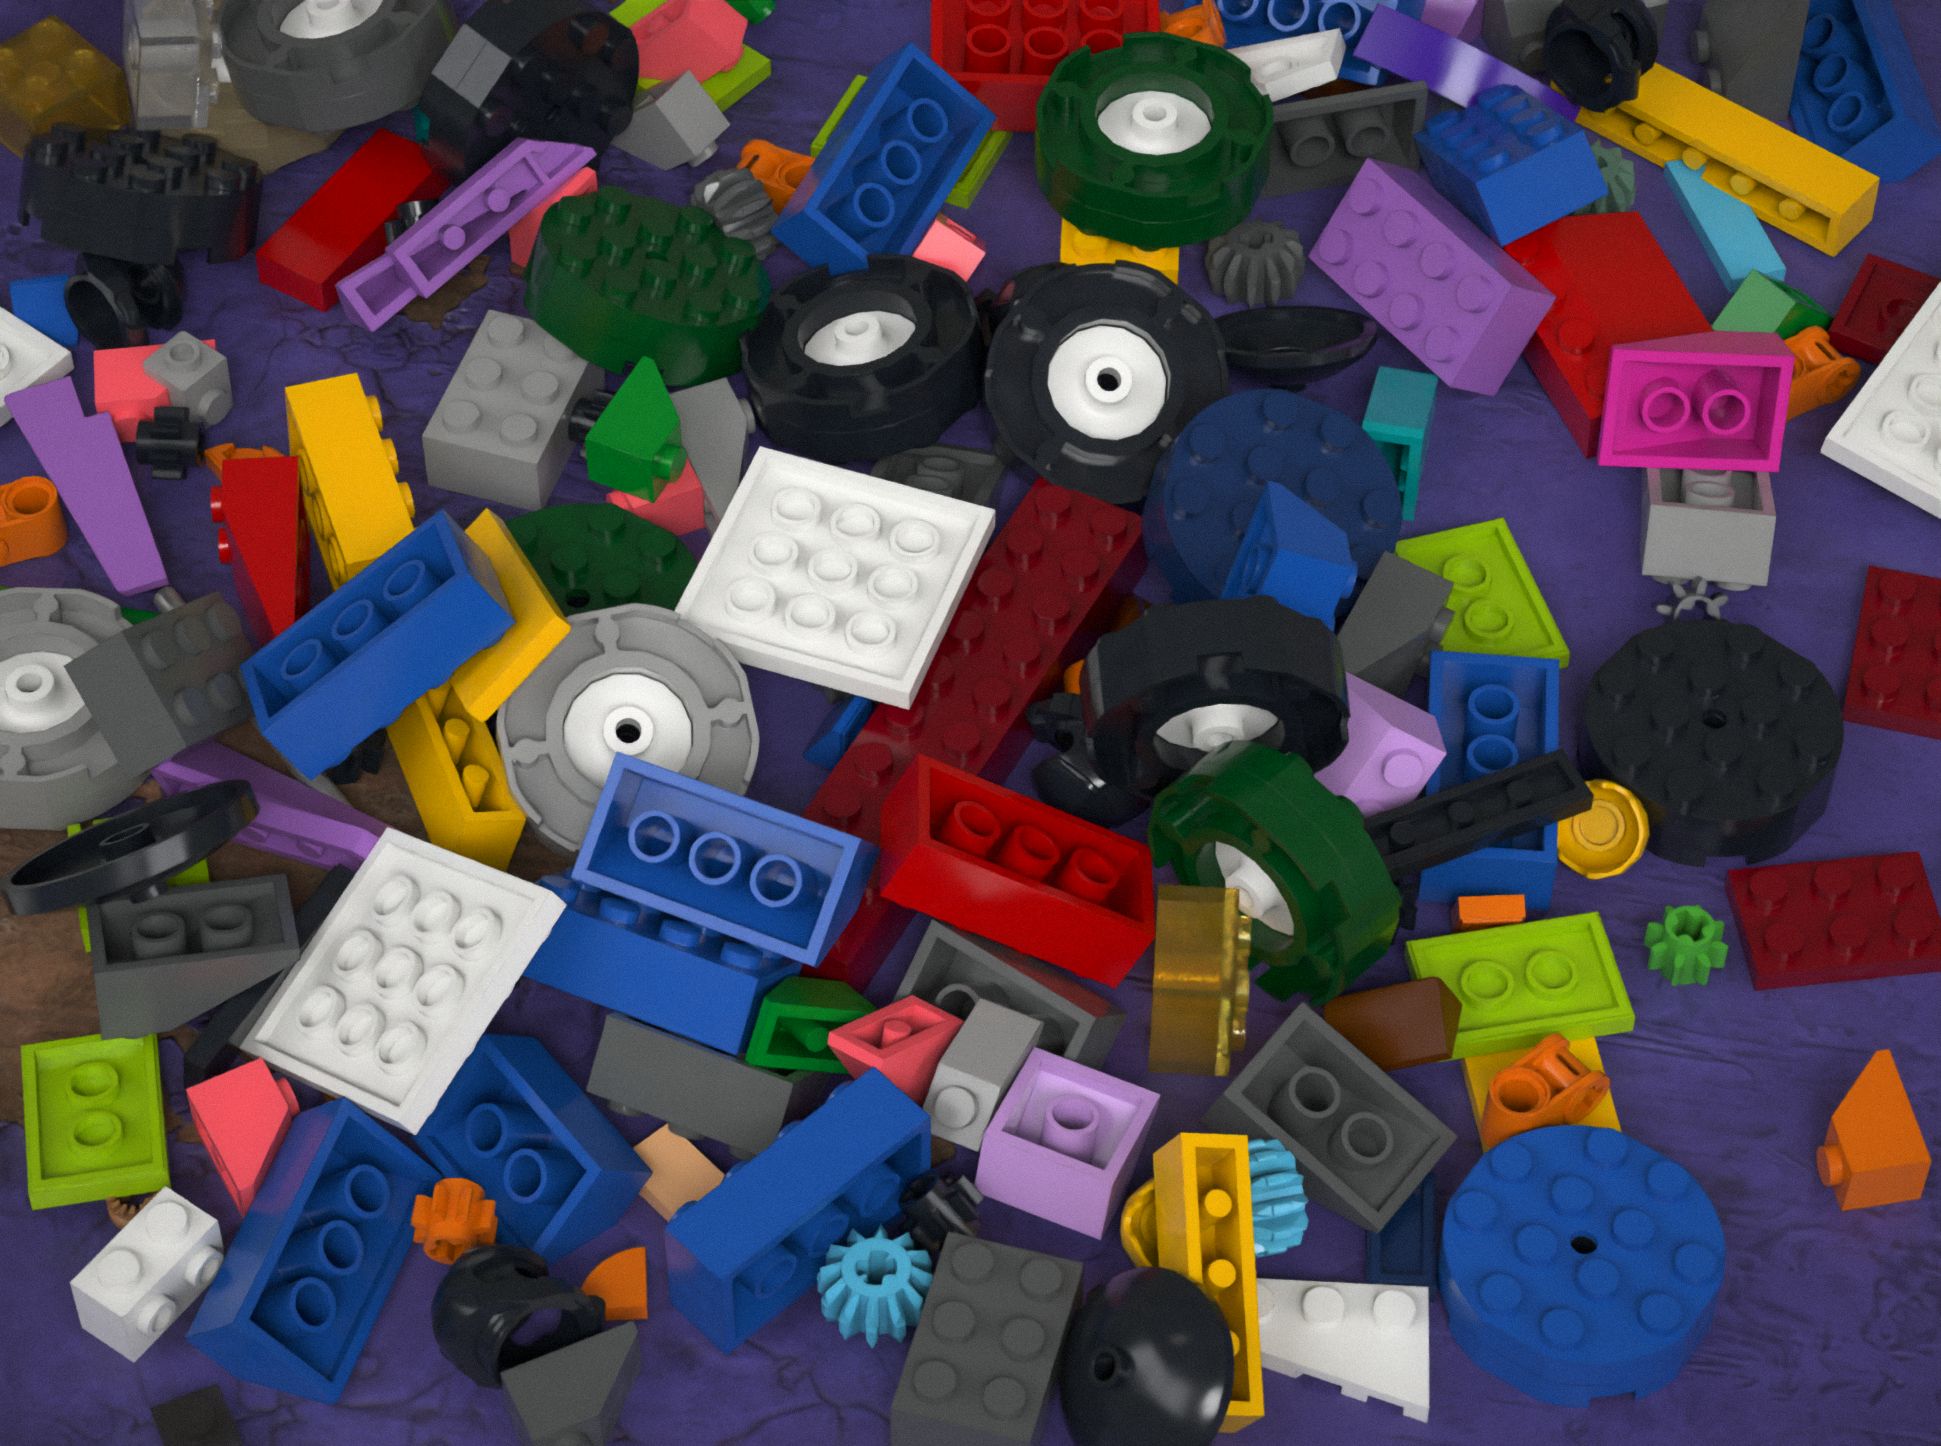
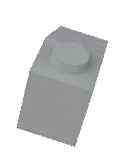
M726 377L669 394L680 419L682 447L686 449L687 458L703 486L705 528L711 539L748 470L750 460L748 434L756 431L755 420L749 402L746 398L737 399Z

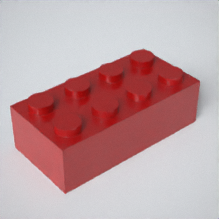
M920 753L916 755L881 805L879 896L892 900L902 907L915 909L953 924L963 931L973 932L1009 946L1021 954L1037 957L1070 970L1077 976L1090 978L1115 989L1155 938L1152 858L1149 846Z

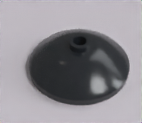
M1275 306L1243 310L1214 318L1227 350L1224 354L1229 373L1245 381L1270 385V389H1284L1292 393L1305 390L1306 383L1317 382L1335 376L1362 359L1377 342V326L1372 319L1357 312L1339 308Z
M1154 1266L1139 1267L1110 1279L1087 1301L1069 1333L1060 1369L1062 1413L1067 1430L1075 1446L1211 1445L1229 1407L1234 1383L1235 1361L1232 1337L1224 1313L1212 1294L1200 1282L1191 1276L1172 1269Z

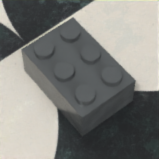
M219 590L124 629L64 665L65 670L129 781L225 736L256 717L240 669V665L255 653L242 632L241 621L237 613L224 601Z
M948 1231L890 1408L891 1446H1041L1060 1384V1369L1064 1348L1071 1328L1082 1310L1084 1263Z

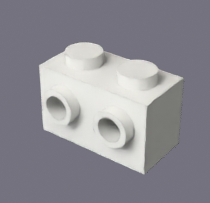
M165 1186L70 1282L82 1328L135 1363L213 1282L226 1256L218 1220Z

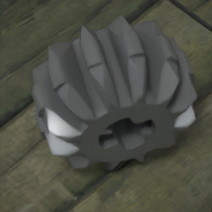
M733 167L725 171L721 169L706 176V180L695 185V193L691 195L690 204L709 212L714 218L713 223L727 237H737L751 243L756 249L755 256L760 262L765 260L767 255L776 251V245L780 240L769 231L779 216L773 209V198L767 196L764 191L763 182L755 179L751 171L746 167L741 169Z
M1260 216L1255 221L1246 222L1243 220L1230 230L1209 240V247L1205 253V269L1208 270V279L1211 283L1212 293L1226 295L1227 302L1231 305L1245 302L1249 304L1251 309L1259 303L1275 307L1278 298H1294L1296 287L1302 284V275L1305 274L1306 256L1303 255V246L1299 241V233L1292 229H1285L1282 220L1267 223L1262 222Z

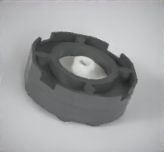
M223 0L218 8L214 25L219 38L220 51L237 98L243 108L251 116L267 126H284L307 131L311 135L318 137L330 135L338 129L371 122L395 111H405L415 107L421 101L432 70L459 31L451 0Z

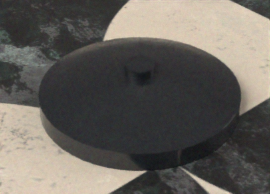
M227 780L207 784L149 802L86 828L30 857L0 880V894L8 912L14 916L70 912L103 905L128 896L132 904L150 900L169 889L166 880L193 867L235 837L257 817L261 810L250 782L247 780Z

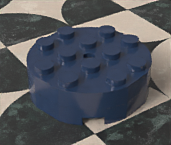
M1284 389L1248 390L1232 394L1214 402L1198 413L1186 425L1157 462L1141 516L1142 536L1148 560L1156 559L1164 577L1173 589L1169 597L1175 604L1218 600L1267 480L1280 483L1347 533L1351 560L1357 562L1358 572L1351 595L1348 599L1340 598L1333 613L1335 616L1334 629L1339 628L1345 623L1384 551L1386 550L1394 554L1403 521L1402 504L1396 480L1386 458L1371 437L1345 413Z

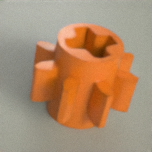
M462 1178L443 1179L434 1186L432 1197L425 1195H416L410 1223V1225L415 1227L413 1241L415 1243H424L423 1249L425 1254L434 1261L453 1265L457 1257L464 1251L477 1245L495 1242L498 1218L494 1216L496 1201L485 1200V1191L473 1181Z

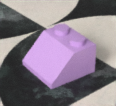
M1346 672L1351 717H1349L1347 723L1349 742L1342 754L1330 766L1314 774V777L1335 796L1342 795L1353 801L1360 809L1363 818L1366 819L1413 802L1447 752L1435 716Z
M1034 1047L983 1135L974 1186L984 1196L1101 1240L1126 1194L1158 1108L1161 1094Z

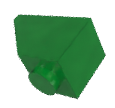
M1752 269L1711 328L1715 331L1778 333L1782 340H1786L1797 335L1807 327L1815 325L1821 326L1828 333L1835 316L1800 289Z
M642 356L586 435L585 446L589 480L655 503L668 482L675 483L679 479L685 467L687 451L682 447L679 416L654 359Z
M788 976L764 997L745 1061L751 1066L850 1075L827 1044L829 1032L879 1009L846 982Z

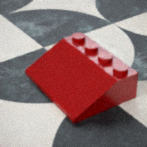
M930 0L929 58L997 116L989 130L1035 132L1036 103L1057 64L1074 51L1086 45L1091 49L1090 55L1104 50L1122 47L1123 34L1160 32L1159 0Z
M1638 211L1563 216L1501 247L1556 296L1555 301L1522 353L1586 459L1597 456L1611 345L1713 331Z

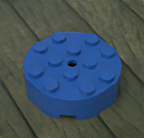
M1585 1125L1545 1127L1513 1136L1485 1152L1451 1197L1444 1217L1437 1262L1436 1286L1437 1289L1440 1288L1442 1300L1450 1317L1449 1331L1462 1351L1481 1369L1537 1401L1557 1406L1589 1408L1591 1398L1616 1396L1632 1392L1635 1401L1662 1389L1675 1380L1710 1330L1725 1269L1726 1251L1724 1234L1719 1217L1708 1195L1697 1180L1677 1162L1612 1128Z

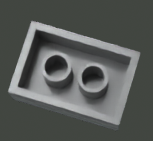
M489 309L422 435L428 485L530 511L544 509L577 442L570 441L568 435L572 411L581 397L593 400L596 389L604 390L606 386L604 368L579 357L541 328L534 320Z

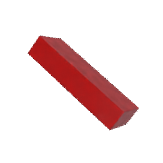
M380 128L255 252L259 281L326 313L339 300L335 285L343 278L386 252L384 249L388 244L384 223L398 220L395 205L439 198L450 186L449 182L428 167L418 144Z

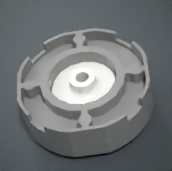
M15 587L0 591V828L65 830L67 825L90 820L117 806L137 790L151 774L149 771L130 781L128 780L64 668V665L108 638L134 626L122 617L120 605L106 597L83 589Z
M632 603L566 617L572 627L571 631L498 708L496 742L509 795L518 809L524 814L526 818L524 826L540 843L569 862L576 863L617 751L746 797L757 761L760 741L746 673L722 641L718 638L714 640L698 627L680 619L681 614L654 605ZM621 735H631L637 741L624 743L618 737Z

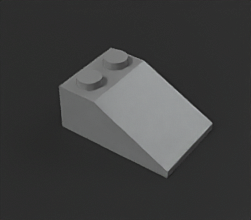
M1643 467L1640 534L1642 575H1650L1655 581L1663 584H1668V581L1673 580L1679 585L1688 583L1689 579H1695L1696 576H1701L1707 581H1714V584L1720 588L1733 591L1748 590L1751 588V585L1767 586L1776 523V510L1769 472Z

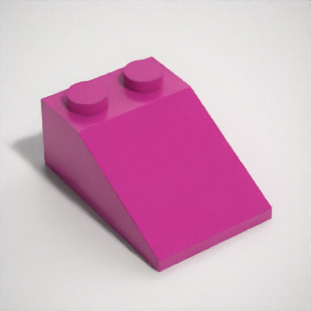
M1711 331L1611 345L1596 459L1599 466L1779 472L1795 360L1794 354L1778 333Z

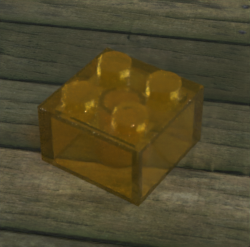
M55 14L48 16L0 44V142L21 160H23L24 145L32 141L35 134L51 132V125L54 122H71L93 129H119L132 121L123 70Z
M1159 884L1148 1072L1229 1077L1231 1050L1244 1051L1246 1012H1248L1250 971H1248V957L1250 956L1252 916H1239L1240 889Z

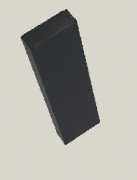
M1561 748L1364 819L1363 828L1376 846L1393 882L1592 809L1594 795Z
M341 864L333 867L294 916L300 956L356 874ZM296 962L226 1001L184 1054V1089L221 1075L229 1069L242 1052L239 1048Z

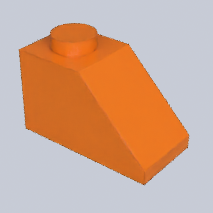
M1890 1049L1875 1052L1832 1115L1824 1145L1817 1148L1816 1159L1819 1176L1824 1186L1833 1187L1841 1211L1921 1199L1932 1160Z

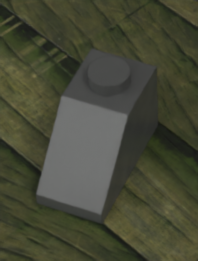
M633 1320L500 1372L505 1410L522 1446H606L642 1369L639 1335Z

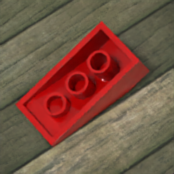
M298 456L222 460V485L211 486L213 523H224V527H219L220 563L231 564L236 591L260 648L271 642L310 610L311 534Z

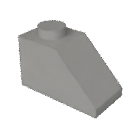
M687 70L635 94L631 105L633 111L632 120L626 130L615 136L610 144L665 171L686 162L691 167H695L717 151L719 146L714 140L730 123L691 71Z
M980 998L940 1060L922 1109L931 1116V1134L980 1152L983 1135L1031 1051L1037 1046L1045 1022L988 999Z

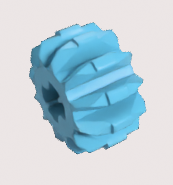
M1260 1138L1248 1141L1254 1249L1255 1258L1284 1253L1288 1248L1301 1244L1303 1230L1307 1229L1309 1222L1305 1212V1204H1307L1309 1199L1304 1194L1302 1187L1304 1176L1298 1174L1296 1170L1294 1155L1290 1151H1286L1278 1139L1263 1141Z
M882 1224L874 1233V1238L867 1239L852 1228L850 1235L847 1237V1247L830 1244L829 1251L826 1253V1266L820 1267V1272L817 1274V1291L821 1294V1312L826 1322H839V1332L842 1333L844 1340L851 1338L859 1332L865 1333L866 1341L872 1349L880 1339L879 1335L888 1333L901 1344L906 1336V1325L913 1327L918 1325L933 1279L932 1261L928 1256L927 1250L914 1251V1241L911 1239L909 1232L893 1241L889 1240Z

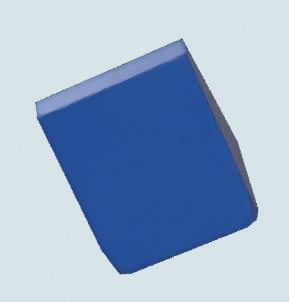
M69 274L9 281L14 316L64 348L79 345V330L71 320L64 301V287L70 278Z
M852 694L834 708L803 751V758L833 771L871 717V699Z

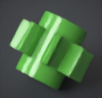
M1697 904L1695 906H1680L1675 909L1670 905L1666 906L1662 924L1649 922L1647 926L1644 945L1651 949L1647 965L1648 969H1659L1662 976L1669 980L1672 986H1677L1678 984L1689 985L1696 982L1702 986L1706 985L1710 968H1724L1729 947L1721 942L1725 923L1723 921H1714L1710 914L1701 909V906Z

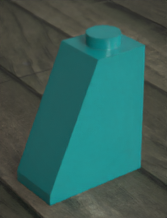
M1379 366L1362 429L1379 447L1393 472L1400 494L1403 520L1413 522L1434 419L1439 377L1436 374Z

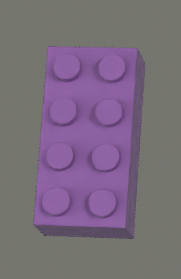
M1367 158L1308 255V258L1449 387L1493 397L1556 299V296L1413 170Z

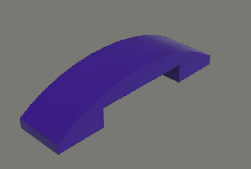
M1377 4L1352 54L1354 58L1401 82L1406 80L1411 83L1425 80L1429 93L1463 110L1479 103L1477 98L1481 93L1502 84H1509L1510 87L1516 84L1573 123L1581 109L1580 106L1573 104L1568 98L1503 61L1441 30L1381 4Z

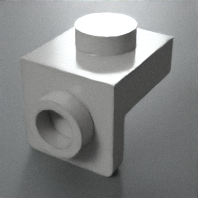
M179 332L143 361L144 374L168 389L171 407H189V421L203 422L205 430L211 425L222 421L228 411L234 407L227 358L188 332Z

